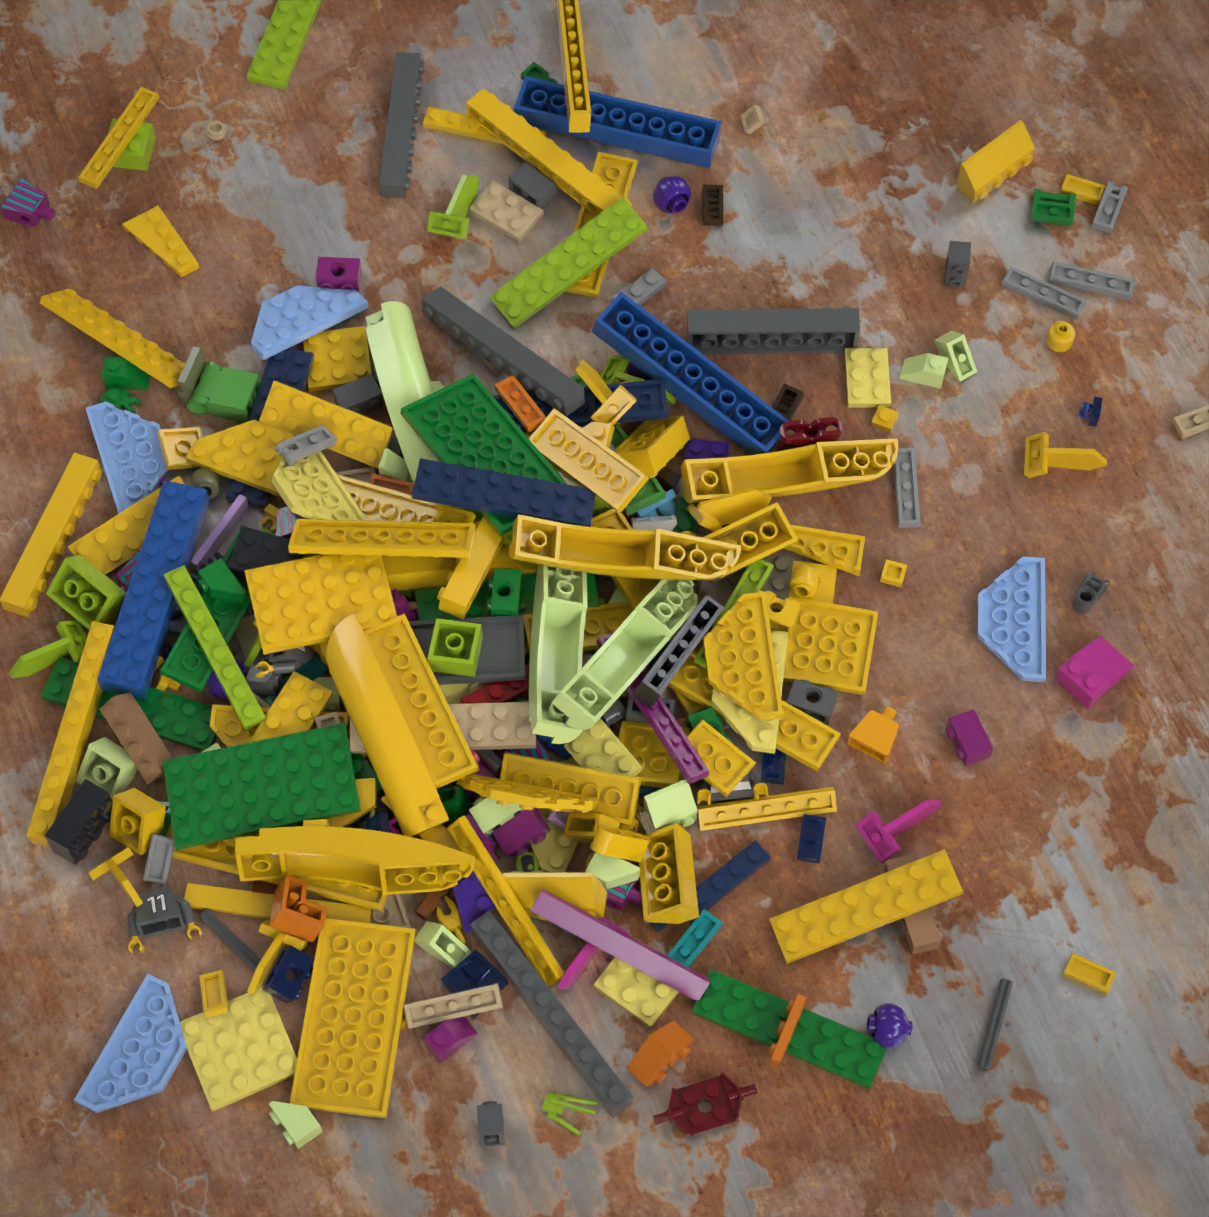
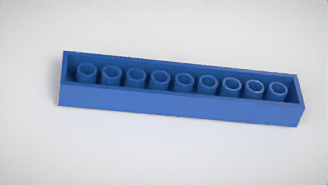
M527 76L524 78L514 106V112L518 116H523L527 123L533 127L698 166L711 167L721 136V121L589 91L591 107L590 132H569L564 85Z
M620 292L595 320L591 331L593 334L653 380L664 379L665 389L748 454L769 453L781 439V425L789 422V420L623 292Z
M166 480L163 481L97 679L102 690L117 694L131 692L133 697L146 700L177 603L164 579V574L181 566H185L188 570L210 502L207 489Z

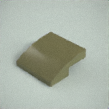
M193 346L177 381L180 385L177 393L184 404H188L206 363L201 347Z

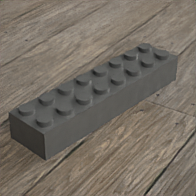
M828 307L821 309L759 308L757 310H745L742 308L736 310L695 309L687 313V343L703 355L844 353L845 349L857 348L860 334L859 308L851 307L834 309Z

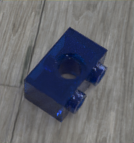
M291 945L283 948L262 990L286 1004L297 1000L303 991L301 985L304 979H308L313 971V966L311 965L314 958ZM287 970L293 971L295 975L293 982L287 979Z

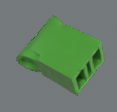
M206 361L200 374V382L189 399L187 409L197 415L211 414L234 422L242 421L246 423L249 421L261 384L260 376L256 373L228 367L221 368L214 362Z

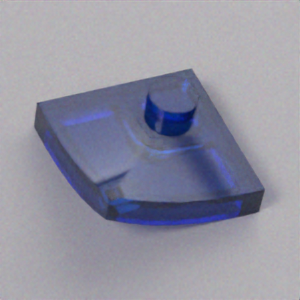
M476 949L440 979L441 984L451 994L497 983L499 984L500 991H502L508 985V980ZM480 1013L472 1014L470 1017L474 1020Z

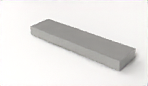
M1053 261L1048 282L1130 301L1135 279Z
M1012 266L1001 283V286L1076 320L1079 318L1087 302L1085 299Z
M898 448L897 458L893 464L898 528H920L915 448Z

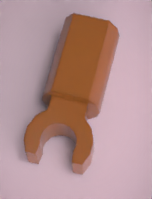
M450 888L442 891L428 892L416 907L414 913L424 921H427L441 902L440 898H444V896L449 894Z

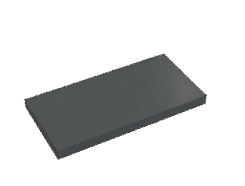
M523 615L446 619L481 624L483 641L475 677L433 672L439 685L526 680ZM436 620L408 621L427 659Z

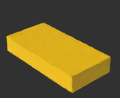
M1066 174L1060 194L1069 195V193L1076 194V199L1099 206L1106 186Z
M1072 952L1062 975L1107 995L1116 972Z
M223 970L199 975L205 1018L229 1012Z

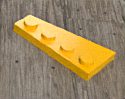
M159 206L122 224L125 231L130 232L138 242L147 246L150 252L160 257L163 263L181 278L200 268L199 263Z
M790 525L798 538V542L783 549L848 573L860 575L865 536Z

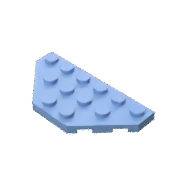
M297 285L262 302L251 340V348L265 360L368 309V301L355 290Z
M103 402L86 407L85 409L119 514L154 492L168 470L165 466L157 436L158 430L161 429L160 425L153 421H146L130 411L120 410L111 403Z
M1022 557L1013 567L1002 573L989 587L984 588L978 593L977 638L1022 681L1045 682L1046 680L1045 558Z
M147 974L76 1095L75 1103L95 1113H99L164 1091L187 1050L168 983Z

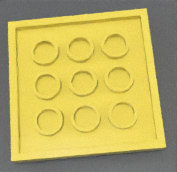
M267 985L261 987L254 995L246 993L228 1001L229 1012L205 1018L202 1012L181 1021L178 1026L182 1029L187 1050L212 1112L295 1075L297 1057Z

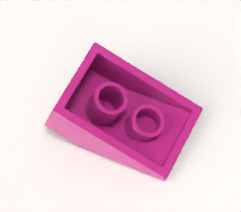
M1100 636L1068 659L1058 669L1055 680L1083 706L1089 709L1121 680L1134 665Z

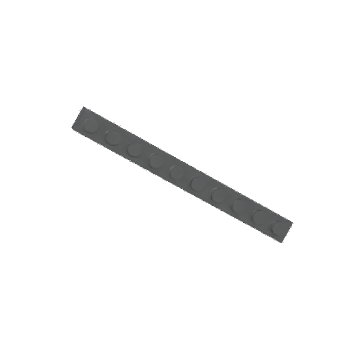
M441 286L422 298V312L427 319L434 321L441 329H445L455 339H459L469 349L477 352L481 358L492 363L498 370L503 371L509 377L514 375L524 389L531 391L538 399L546 402L553 409L555 408L564 416H568L585 404L584 388Z
M488 911L470 924L471 934L614 1119L633 1104L631 1093L492 913Z

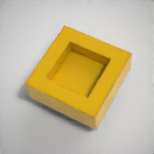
M879 405L871 421V426L891 434L899 412Z
M886 559L880 582L901 588L908 565Z

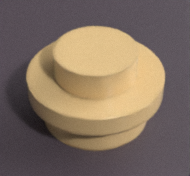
M212 121L206 128V134L211 140H220L227 133L225 125L220 121Z

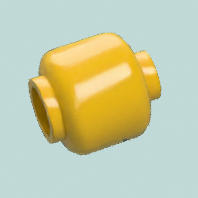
M1056 321L1051 324L1046 336L1047 346L1054 352L1059 353L1069 350L1075 339L1074 327L1065 321Z
M798 566L792 574L789 583L790 589L799 598L812 597L818 590L821 575L812 566Z

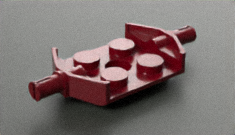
M722 1072L720 1076L679 1089L672 1088L668 1110L652 1115L655 1126L669 1121L686 1137L738 1121L741 1101L744 1100V1097L757 1094V1088L755 1084L742 1088L738 1087ZM702 1101H707L711 1104L712 1109L706 1113L701 1112L698 1109V1104Z

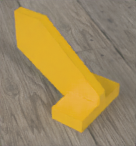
M582 359L578 363L575 371L602 403L591 415V419L595 422L611 423L614 425L637 399L622 385L612 393L598 372Z
M1046 432L1026 437L1024 475L1028 478L1048 473V467L1090 471L1107 466V460L1094 449L1049 448V435Z
M751 488L702 501L699 504L689 503L687 510L699 525L715 532L722 525L732 524L766 508L772 497L756 488Z
M376 778L356 779L361 812L329 819L303 821V826H349L376 807Z
M127 847L88 872V875L92 881H95L110 871L137 908L143 902L127 877L118 867L134 855L130 848Z
M269 919L262 922L258 932L273 938L274 941L259 962L247 992L254 995L260 990L286 944L302 951L307 947L309 941L269 927Z

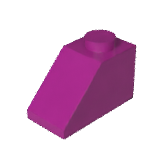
M463 1016L443 1022L424 1036L425 1046L440 1064L476 1037L478 1033Z

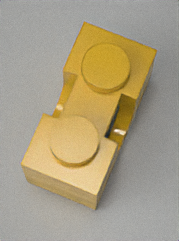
M759 590L758 592H765L771 629L788 632L789 636H792L800 615L801 603L792 598L782 600L776 598L777 596L773 592ZM778 608L781 611L773 612L771 609Z
M569 813L564 836L581 843L592 844L600 825L619 829L620 822L602 814Z

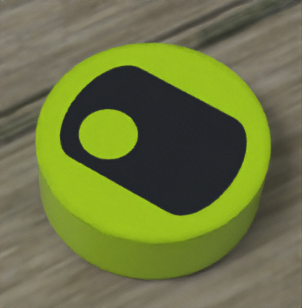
M525 853L517 858L516 869L521 873L539 871V859L533 853Z

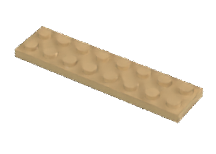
M529 702L448 704L470 750L536 748V734H532V722L529 721ZM350 718L351 754L366 753Z

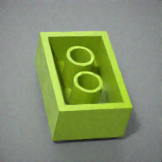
M83 556L65 557L46 594L90 630L92 621L109 625L113 624L122 607L126 592Z

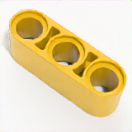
M600 825L590 848L605 856L641 862L650 839L636 832Z

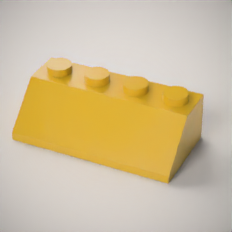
M1021 120L961 163L956 188L972 203L978 199L985 198L990 190L998 188L1005 179L1013 177L1021 167H1026L1032 162L1035 147L1024 123Z
M683 415L667 419L644 421L614 452L644 473L648 478L655 477L661 468L665 467L666 463L674 458L675 454L684 448V445L690 440Z
M778 502L703 537L741 545L740 556L736 564L729 572L719 577L720 579L798 542V538Z
M677 823L645 834L644 836L650 839V843L642 861L639 862L644 921L680 924L698 918L699 911L691 834Z
M592 872L503 873V877L529 918L547 920L530 911L542 888L596 918H604L607 891Z

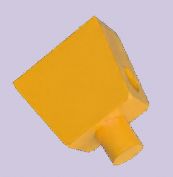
M885 706L881 714L870 710L850 733L847 745L886 765L899 729V724L893 721L897 712L889 706Z

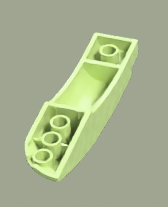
M390 301L381 304L382 310L365 317L367 322V328L365 329L384 400L413 483H415L420 458L438 461V459L400 412L401 408L434 393L422 356L411 310L401 302Z
M538 564L530 643L529 721L532 722V734L551 737L553 744H564L575 740L582 730L574 729L567 725L566 722L569 717L553 705L552 702L558 693L582 669L585 618L588 608L587 574L585 572Z
M662 579L595 655L558 693L552 704L569 717L566 722L567 725L578 730H587L594 726L667 644L697 607L698 595L694 593L693 580Z

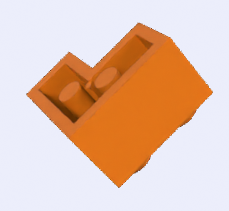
M286 874L274 893L269 927L313 942L325 926L327 908L305 900L308 882Z
M673 1020L649 1035L626 1068L646 1087L655 1082L659 1084L667 1076L665 1071L668 1067L671 1068L679 1059L683 1060L691 1052L689 1047L694 1039Z

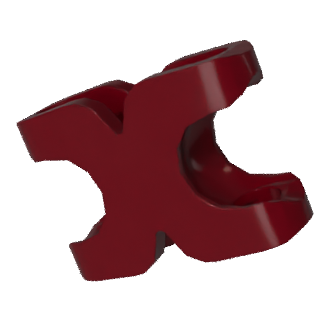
M836 417L818 418L811 422V424L804 420L785 422L780 428L781 440L778 443L777 451H783V448L786 446L799 448L816 444V442L839 441L838 438L842 434L843 424ZM830 425L837 428L835 431H826V428ZM793 430L796 434L788 435L786 431Z

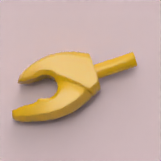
M444 896L451 913L444 915L437 906V920L439 924H442L451 933L454 932L457 938L464 944L466 940L460 931L462 920L458 906L450 897Z

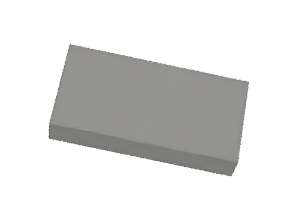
M152 834L143 880L167 884L175 848L173 837Z

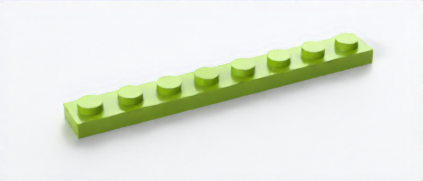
M185 566L165 573L164 579L243 728L247 730L266 720L260 705Z

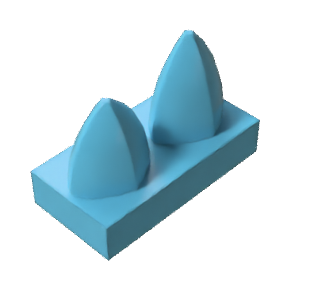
M674 490L667 491L666 498L633 513V518L657 517L656 508L664 516L675 515L676 504L673 498L676 497Z

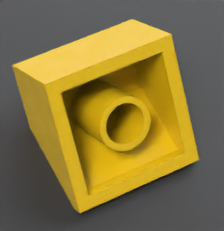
M136 788L113 795L109 836L129 847L137 854L143 855L150 847L152 834H159L164 827L166 807Z

